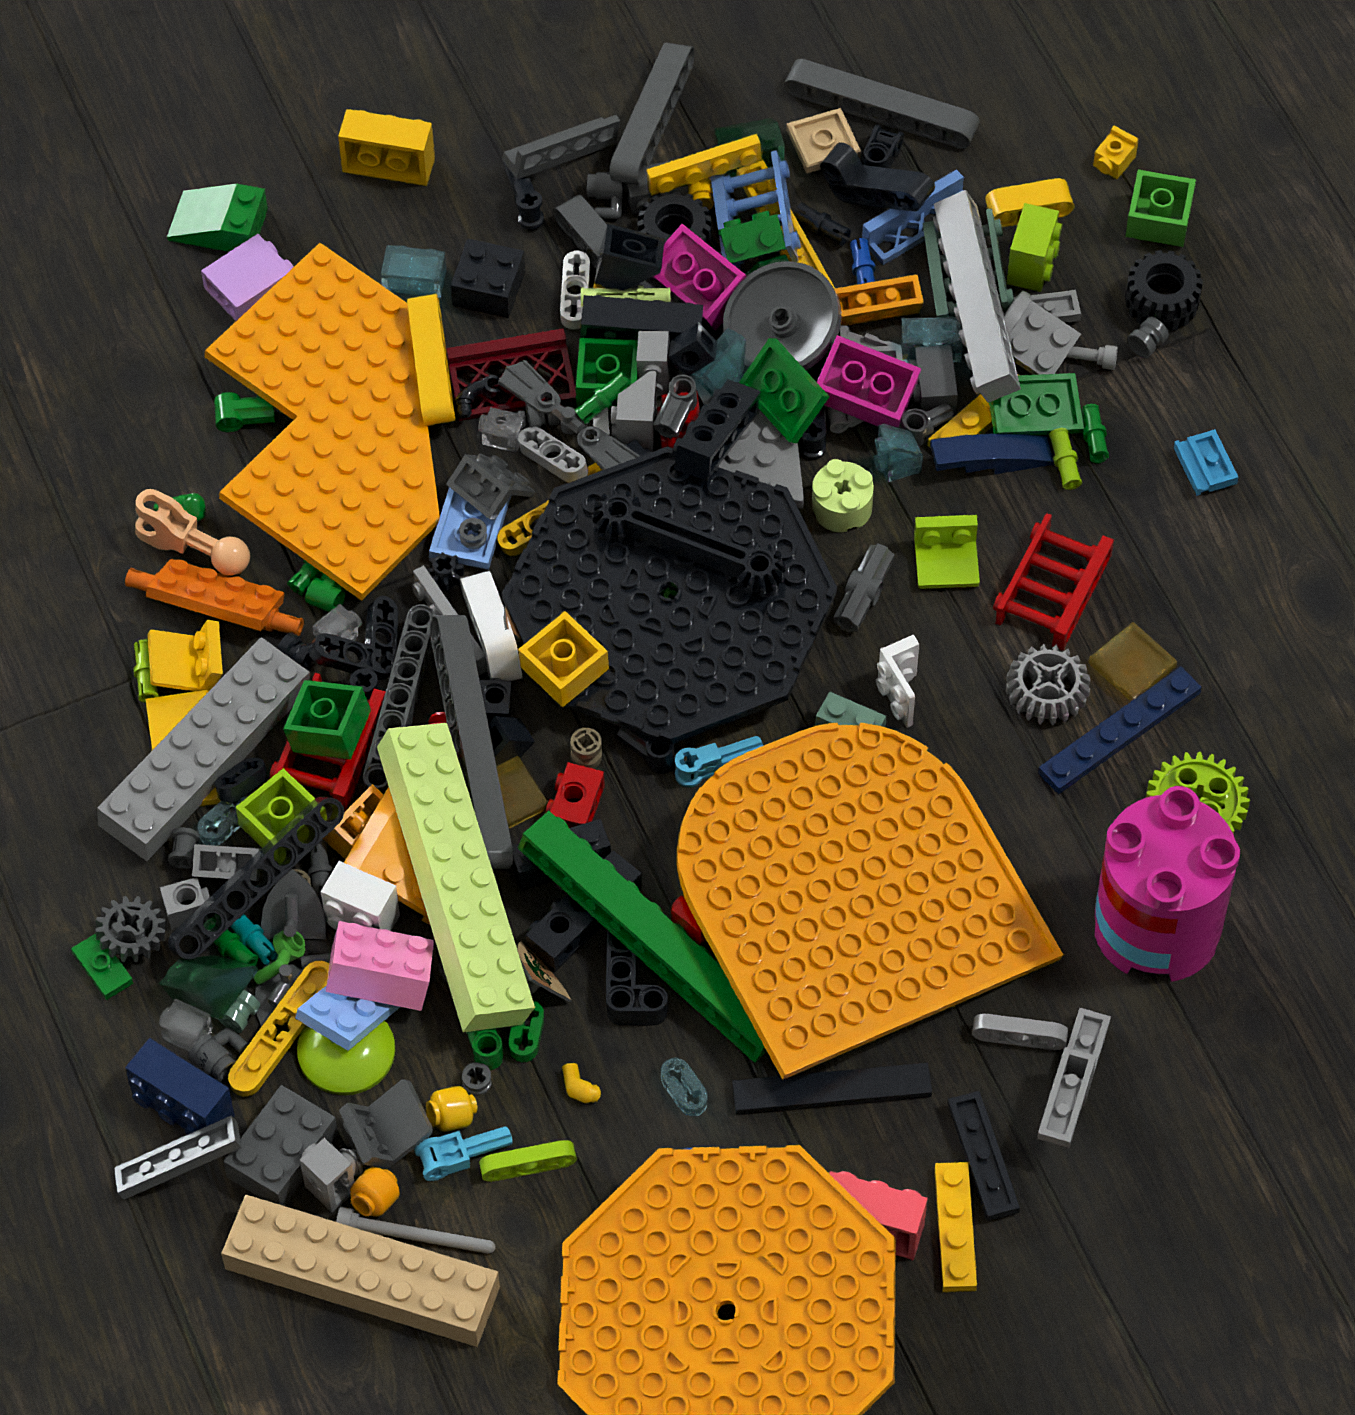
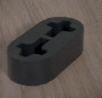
M260 758L245 759L215 780L218 799L224 802L236 801L262 784L267 779L264 761Z

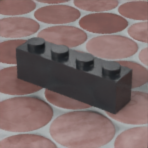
M584 295L580 338L638 340L639 331H669V340L671 342V339L695 324L700 323L702 325L703 305L688 302L673 303L661 300L649 301L633 298L604 297L602 295Z

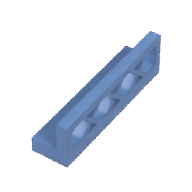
M956 169L934 182L935 190L918 211L889 209L863 224L862 238L869 241L870 252L882 265L925 241L922 223H924L925 216L936 214L934 203L964 191V177ZM907 227L919 229L918 234L913 237L900 236L901 231ZM883 241L895 243V247L886 253L877 245Z

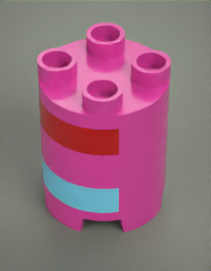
M1174 786L1167 789L1162 795L1147 797L1133 803L1119 814L1107 831L1095 904V938L1105 957L1126 974L1133 967L1149 973L1169 974L1171 982L1187 978L1201 970L1212 959L1222 934L1240 857V849L1226 821L1211 807L1200 802L1196 793L1187 787Z

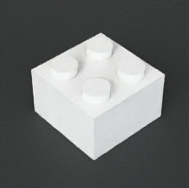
M338 861L321 890L325 921L335 930L337 929L338 921L391 931L400 916L396 885L341 861Z

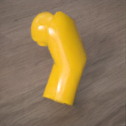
M568 1063L562 1066L566 1093L569 1097L582 1103H595L600 1099V1088L597 1085H592L590 1082L580 1079L576 1063Z

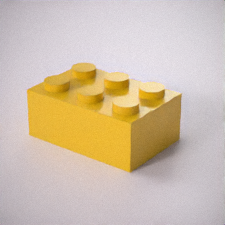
M346 109L338 135L342 172L427 186L435 160L432 123L418 119L399 118L393 115L368 113L363 110Z

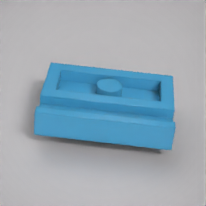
M1215 429L1188 437L1187 440L1179 442V440L1174 442V450L1196 496L1201 495V492L1207 490L1212 492L1238 483L1239 477Z

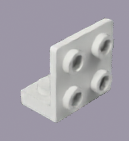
M914 635L881 648L879 663H877L878 678L876 679V685L883 696L887 695L891 702L890 706L893 715L897 720L901 719L906 728L913 725L915 694L908 684L917 675L919 643Z

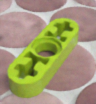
M561 1140L490 1154L483 1157L479 1164L482 1179L493 1182L565 1168L574 1164L577 1158L573 1142Z

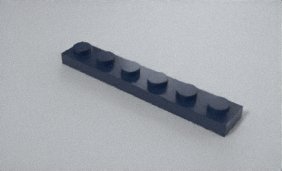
M1180 666L1039 766L1038 774L1059 795L1201 693L1202 687Z

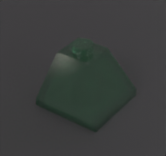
M772 118L715 128V135L719 146L757 134L761 142V160H764L767 167H773L772 151L777 150L781 161H784L785 144L779 124ZM739 168L727 171V176L737 175V169Z

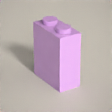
M256 234L201 270L204 288L237 321L293 268V265L289 260H283L278 255L275 246L270 241L266 242L259 234Z

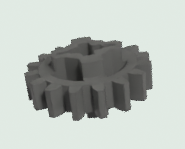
M123 896V903L118 904L115 900H112L111 909L105 907L101 909V917L96 918V940H100L101 950L109 948L110 958L120 954L121 962H125L127 956H132L134 962H138L139 955L143 954L146 958H150L151 949L160 950V941H165V918H161L160 908L152 910V901L149 900L145 904H141L140 897L137 896L134 902H129L127 896Z

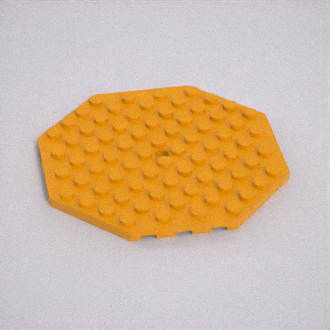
M786 1145V1147L778 1148L740 1146L739 1148L731 1149L693 1147L692 1149L685 1150L659 1148L562 1243L563 1276H561L560 1303L562 1304L559 1327L560 1366L558 1370V1385L587 1415H863L895 1383L896 1240L800 1145ZM732 1304L735 1306L736 1312L733 1319L721 1320L718 1318V1310L722 1305Z

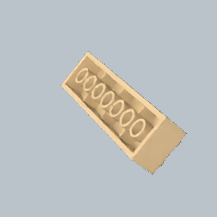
M246 1194L221 1253L226 1270L476 1347L479 1345L500 1288L498 1271Z

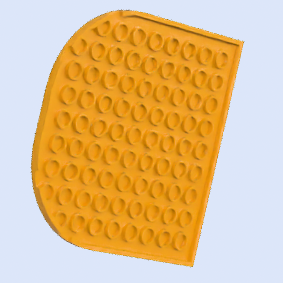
M838 723L823 724L799 731L744 753L721 766L698 789L682 820L677 843V870L684 898L782 1080L1059 961L1063 956L1061 949L962 779L949 764H943L938 758L928 752L927 746L889 728L867 723H860L859 726L838 725Z

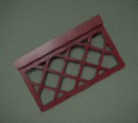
M564 328L446 348L448 368L455 399L460 393V388L464 389L468 386L457 378L456 371L469 369L475 373L476 376L470 382L473 383L480 380V378L489 376L485 372L490 365L498 364L505 369L506 366L514 365L520 360L527 359L535 364L533 368L536 371L542 368L553 375L548 381L550 386L553 385L557 378L568 385L569 393L559 394L561 403L576 401V389L566 346ZM549 355H562L563 363L557 371L544 363ZM564 369H565V374H566V376H564L563 374H561ZM497 384L492 388H499L511 396L506 404L498 405L482 394L475 397L482 401L476 409H472V414L469 418L459 417V421L525 410V402Z

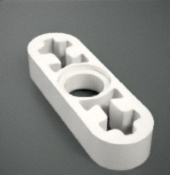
M582 251L568 253L563 261L560 318L561 323L569 329L581 328L582 307L581 293L576 295L570 294L567 289L573 285L589 288L590 259ZM575 263H580L579 275H574L573 267ZM571 305H577L576 317H570Z

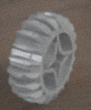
M1043 643L1040 651L1035 650L1031 646L1028 650V655L1021 652L1018 656V661L1013 660L1006 677V692L1010 695L1009 701L1011 705H1017L1016 710L1018 714L1026 712L1028 721L1035 716L1038 717L1040 725L1044 719H1049L1051 724L1054 725L1056 718H1060L1065 723L1069 715L1076 717L1079 708H1083L1086 705V698L1090 694V677L1086 674V664H1080L1078 655L1070 657L1069 649L1059 652L1057 645L1052 650H1047ZM1027 676L1032 680L1031 684H1033L1030 690L1026 688L1023 682ZM1066 679L1070 681L1073 687L1069 693L1065 690L1064 680Z

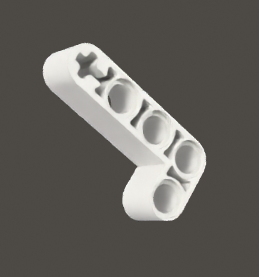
M486 571L460 578L466 606L483 652L486 655L489 679L499 678L504 681L522 679L516 640L509 620V629L505 630L503 620L505 609L491 572Z

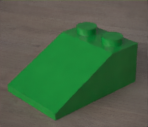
M229 184L183 191L167 235V240L222 251H232L256 234H260L268 211L265 189L242 184Z

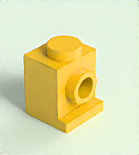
M1114 125L1111 128V133L1096 149L1093 166L1098 168L1100 172L1118 179L1135 159L1139 139Z

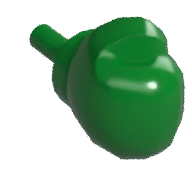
M191 493L172 497L186 512L196 517L197 522L205 518L206 504L200 494ZM154 504V511H158V504Z

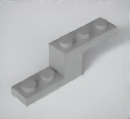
M1079 1008L1068 1046L1064 1048L1037 1139L1070 1147L1082 1106L1084 1107L1111 1016Z

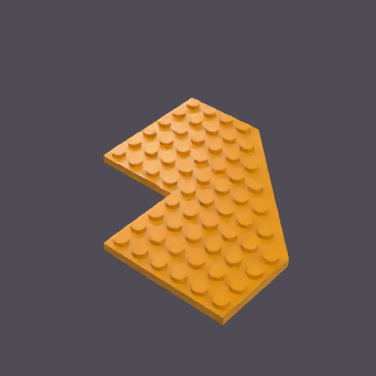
M319 243L205 350L206 359L293 420L219 492V499L362 601L437 526L440 514L428 426L424 425L420 405L408 304L322 243Z

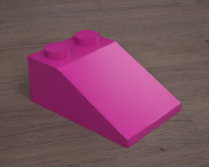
M683 224L665 242L661 272L653 276L664 288L670 287L671 294L681 303L688 302L703 305V321L715 331L723 323L725 308L732 292L747 277L746 274Z

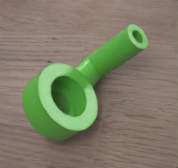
M282 930L274 936L273 946L278 954L277 959L254 973L253 977L257 984L261 985L279 974V968L282 965H288L304 955L305 940L299 932L296 931L293 937H287Z

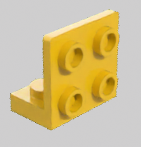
M206 620L201 630L197 631L195 636L150 630L147 634L151 685L189 691L208 690L209 692L223 675L219 621Z

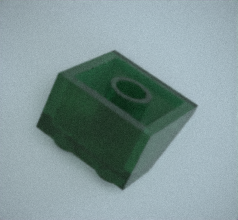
M216 955L201 956L194 959L183 958L178 959L169 968L166 976L159 984L179 1008L222 1019L258 972V968L255 965Z

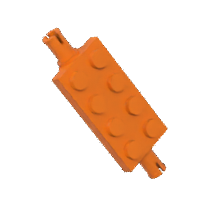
M170 559L159 573L155 575L130 568L125 578L126 587L146 591V597L255 630L261 631L263 629L269 632L277 630L287 634L293 632L298 636L301 635L303 630V618L279 612V607L284 601L285 592L275 590L268 585H258L245 581L241 577L223 575L210 568L190 565L183 560Z

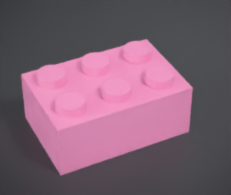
M338 921L331 949L325 992L422 1011L430 981L434 940L362 926L356 923Z

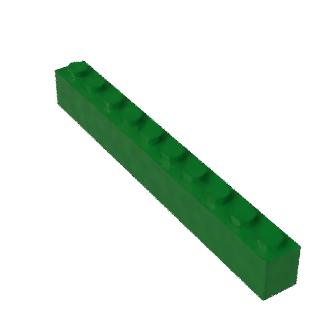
M547 811L523 833L517 849L746 1056L756 1063L767 1052L720 964L711 957L710 952L704 946L698 945L693 941L681 925L672 922L663 913L659 905L650 902L640 893L638 887L633 882L622 877L610 861L602 859L592 850L591 845L585 839L579 838L569 829L567 823L562 818L556 817L550 811Z

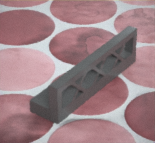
M617 115L605 119L602 117L507 150L504 152L502 160L518 180L615 145L620 119Z

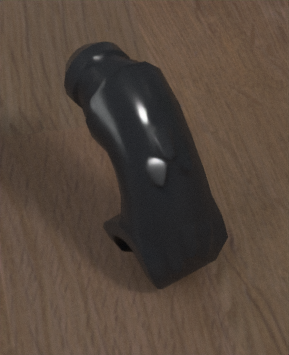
M489 375L466 386L454 400V404L457 407L456 414L460 418H469L472 414V403L477 395L485 394L489 399H496L500 395V390L490 388L489 386L497 385L500 379L496 375Z

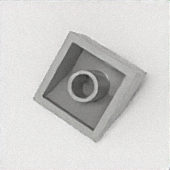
M649 371L618 394L617 406L611 407V437L624 445L636 439L643 448L647 447L650 452L654 451L655 430L653 429V424L656 419L657 407L656 371Z

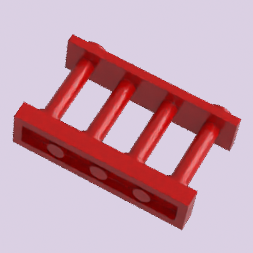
M1046 513L1041 523H1035L1030 535L1032 541L1005 593L998 594L993 610L997 611L995 623L998 625H1002L1007 613H1011L1050 629V633L1054 634L1052 646L1057 645L1058 649L1064 651L1112 556L1114 539L1103 535L1098 546L1094 544L1092 546L1085 545L1050 531L1052 515ZM1044 542L1085 557L1089 563L1086 569L1080 568V570H1077L1038 553ZM1032 565L1074 581V585L1077 587L1074 593L1068 592L1066 594L1028 579L1026 576ZM1022 589L1062 605L1064 612L1061 617L1056 616L1054 618L1014 602L1019 590Z
M314 673L312 681L322 682L321 674ZM374 689L370 699H367L371 712L351 760L294 753L287 740L279 762L275 761L272 765L270 779L280 770L285 769L299 784L330 792L334 799L341 802L344 811H346L366 764L386 691ZM297 754L340 765L342 770L339 778L334 777L332 780L292 769Z

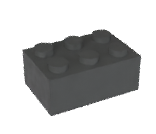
M281 1085L241 1137V1148L229 1153L223 1161L227 1178L263 1200L285 1206L304 1181L300 1164L303 1152L308 1146L314 1143L318 1144L323 1138L330 1144L338 1135L336 1118Z

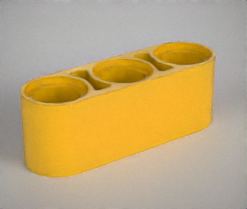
M1061 178L998 188L990 191L985 197L988 209L992 208L994 219H1000L1002 227L1018 225L1024 203L1058 210V218L1067 216L1074 209L1067 181Z

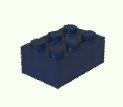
M151 1038L146 1041L125 1067L133 1100L143 1108L147 1109L150 1106L156 1110L166 1123L170 1125L178 1124L185 1129L184 1131L187 1135L231 1115L233 1118L235 1116L228 1087Z

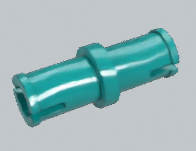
M245 914L240 916L230 926L240 936L239 940L247 948H250L263 964H270L267 957L272 962L277 958L278 954L273 944L264 936L263 929L258 924H253Z

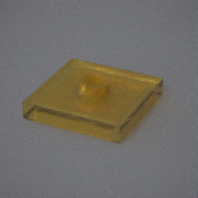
M1132 622L1089 658V664L1126 698L1132 701L1177 666V660Z
M519 756L496 766L508 828L546 810L548 802Z

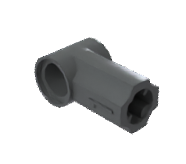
M678 375L670 381L669 393L653 424V429L660 433L661 436L669 439L678 438L690 411L694 410L697 406V391L693 378L688 375ZM681 392H687V393H689V394H687V395H685V396H679V395H677V394H679V393H681Z

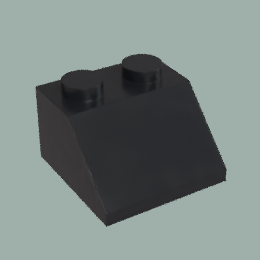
M607 224L598 254L595 284H599L606 289L615 288L624 291L660 274L665 238Z

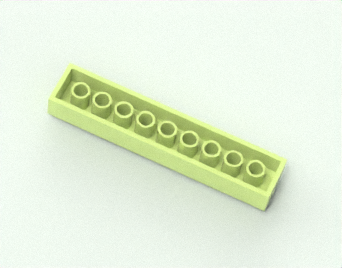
M447 723L388 728L377 749L462 1031L470 1032L522 1025L535 1006Z

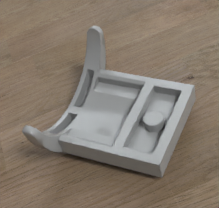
M1022 291L1004 314L1014 362L1033 375L1055 374L1081 333L1030 300L1031 295L1026 291Z

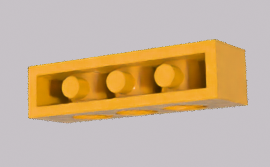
M917 274L835 288L841 305V325L845 326L919 313L924 303Z

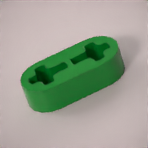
M533 1001L535 1006L532 1011L534 1012V1017L531 1019L530 1027L525 1026V1022L522 1025L511 1027L509 1052L511 1057L519 1062L531 1061L536 1057L539 1050L544 1026V1010L536 1001ZM523 1036H528V1046H526L525 1051H520L518 1045H521Z

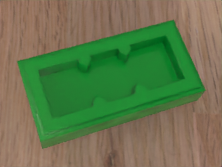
M96 933L71 948L74 957L106 1000L134 984L132 977L116 955L110 958L109 948L105 950L100 949V940H96Z

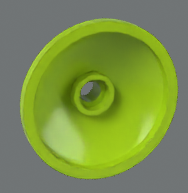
M385 1020L349 1051L306 1025L298 1039L297 1057L303 1074L314 1086L335 1095H354L371 1089L387 1075L395 1057V1041L393 1033Z

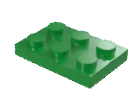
M775 338L767 340L739 381L740 384L761 391L758 408L789 443H798L830 397L778 339Z
M1075 373L1018 375L1020 390L989 402L994 434L1049 435L1051 431L1057 428H1066L1069 434H1078L1084 429Z

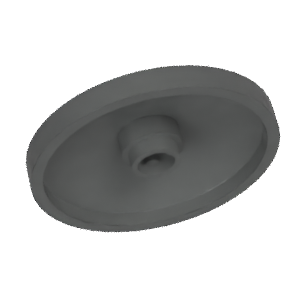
M775 262L753 271L732 292L724 312V336L733 355L747 369L767 340L775 338L778 339L805 370H808L823 359L832 348L841 326V305L831 283L815 268L799 262Z

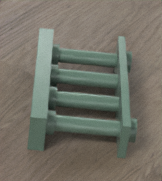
M992 208L986 209L988 224L982 225L984 236H990L992 247L987 249L990 260L994 259L996 271H993L995 282H998L1000 292L998 295L1005 314L1013 303L1014 296L1012 288L1007 289L998 240V237L1003 236L1000 219H994ZM933 221L924 222L922 224L936 314L941 332L953 331L952 319L956 318L954 307L957 306V303L948 300V296L951 295L949 284L952 281L949 277L945 278L944 275L946 271L943 262L947 261L944 254L941 255L938 243L941 233L937 232Z

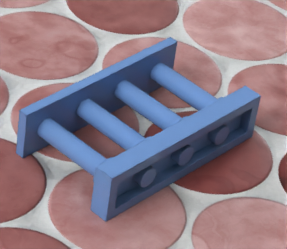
M777 150L771 152L773 167L732 178L730 175L725 176V174L711 176L718 230L724 228V222L734 220L733 217L737 216L738 212L779 202L780 214H778L780 226L783 228L785 247L792 262H798L797 250L801 249V243L797 231L794 232L786 183V178L790 177V172L786 160L781 161ZM775 178L777 189L775 191L737 201L730 197V193L734 192L736 188ZM720 236L719 239L722 256L726 258L725 250ZM745 260L732 264L741 270L740 264H744Z

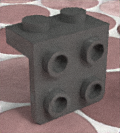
M405 1079L400 1080L370 1106L347 1103L339 1109L344 1121L343 1126L351 1136L356 1147L357 1157L364 1165L389 1169L428 1138L433 1131L432 1125L411 1081Z

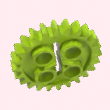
M1185 752L1183 761H1180L1174 755L1171 765L1162 762L1161 771L1155 770L1153 780H1149L1147 788L1149 791L1146 793L1147 798L1162 795L1167 789L1174 786L1187 787L1196 793L1200 802L1211 807L1226 821L1233 835L1234 829L1240 830L1243 823L1242 820H1246L1248 813L1246 809H1248L1250 799L1246 798L1249 790L1248 787H1241L1244 777L1234 778L1236 767L1226 770L1225 759L1216 764L1214 763V754H1211L1207 760H1203L1201 752L1197 753L1196 759H1191L1189 753ZM1182 780H1188V781L1192 782L1193 784H1189V785H1188V784L1182 783L1181 781H1182ZM1216 789V790L1222 791L1223 793H1222V794H1216V793L1212 792L1211 790Z

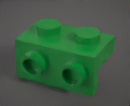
M769 211L753 214V220L741 223L740 218L724 222V228L718 230L719 237L721 236L727 260L735 263L786 249L778 215L770 216Z

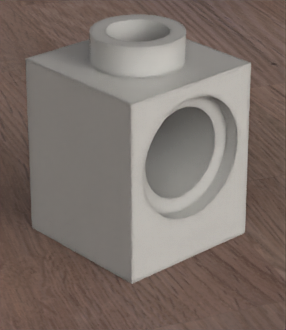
M197 877L160 887L171 930L178 928L210 898L207 887L200 888ZM186 900H193V901H194L193 903H191V904H189V905H182V904H181L182 902H184V901H186ZM208 914L204 917V920L209 919Z

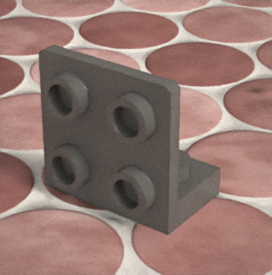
M480 453L478 456L465 454L446 485L491 520H496L511 495L533 497L536 492L528 486L530 481L519 473L513 474L507 469L508 464L503 459L495 455L487 457Z

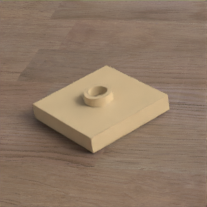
M841 108L787 123L786 130L806 173L820 170V163L838 142L851 146L858 157L861 158V150Z

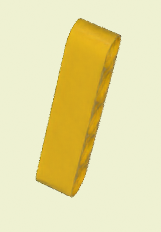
M431 294L407 299L424 425L429 426L455 421L438 295Z

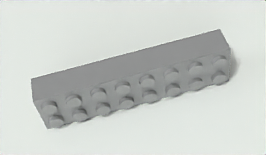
M261 637L97 807L98 826L145 861H148L171 837L172 830L179 828L203 803V800L215 788V780L243 761L292 709L304 680H309L310 672Z

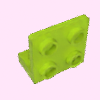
M977 515L915 517L914 545L918 588L979 586L980 579L976 546Z

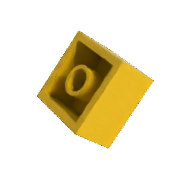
M566 611L518 649L520 667L562 707L609 670L608 651Z

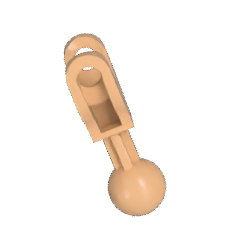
M146 489L137 496L136 512L139 518L136 521L135 532L137 537L143 542L160 550H175L181 554L184 553L189 545L211 556L214 568L223 575H238L247 568L250 561V551L241 539L224 537L217 540L197 530V518L186 512L175 499L157 490ZM154 501L158 504L159 509L156 512L146 508L144 503ZM150 524L155 531L149 532L143 527Z

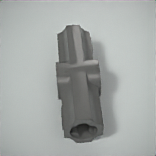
M881 544L870 545L858 570H854L851 573L845 588V596L833 620L841 630L849 633L852 631L858 632L870 606H875L882 592L884 579L894 561L895 554L888 547Z

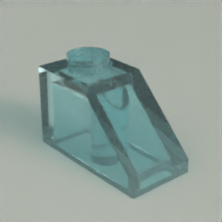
M729 328L717 340L715 361L691 375L702 384L711 396L717 388L721 389L728 379L739 383L744 375L746 339Z

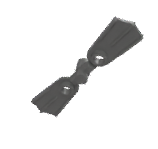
M526 360L506 366L498 384L540 413H553L561 421L563 433L569 435L578 433L577 441L579 446L602 470L640 457V455L601 429L594 426L586 427L575 415L574 408L561 405L559 394ZM545 397H549L552 399L550 402L542 401V399ZM592 434L595 435L596 438L587 439L586 436Z

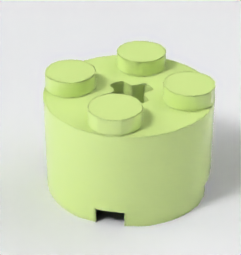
M839 459L829 461L826 466L820 469L812 485V510L819 524L834 532H847L850 528L857 526L858 529L869 520L872 513L874 486L871 473L857 464Z

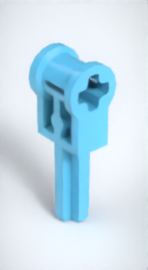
M754 736L717 748L716 743L697 749L683 748L675 756L676 781L683 787H695L703 779L713 776L716 770L730 760L762 747V740L758 736Z
M501 1127L466 1139H462L460 1131L441 1137L427 1138L416 1146L414 1151L416 1156L421 1158L425 1169L423 1171L425 1180L434 1181L444 1178L451 1173L470 1168L471 1157L510 1146L513 1142L510 1130L507 1127Z

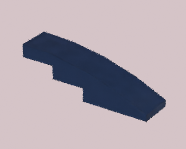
M978 434L931 439L930 442L937 471L964 467L965 472L968 473L993 468L994 474L1054 465L1048 439L1044 436Z

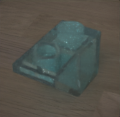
M888 424L879 425L878 438L875 439L877 455H874L877 471L879 473L883 472L887 482L921 472L923 455L912 432Z

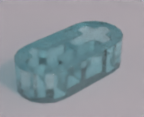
M244 796L232 802L220 801L201 818L197 828L203 844L218 846L240 828L236 811L230 814L229 808H235L246 799ZM218 827V833L215 834L211 831L207 834L206 828L215 829Z
M671 1058L666 1060L661 1067V1082L684 1114L688 1116L701 1115L706 1110L708 1104V1094L705 1087L683 1059ZM670 1070H674L676 1073L682 1071L681 1081L683 1083L680 1084L675 1076L670 1077ZM687 1090L692 1097L696 1098L699 1096V1104L695 1105L692 1101L687 1103Z

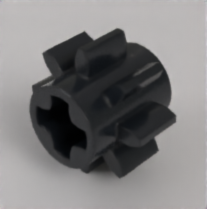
M441 552V555H438L435 559H429L430 568H427V571L440 589L448 592L455 585H461L459 576L464 575V566L458 565L457 555L452 557Z

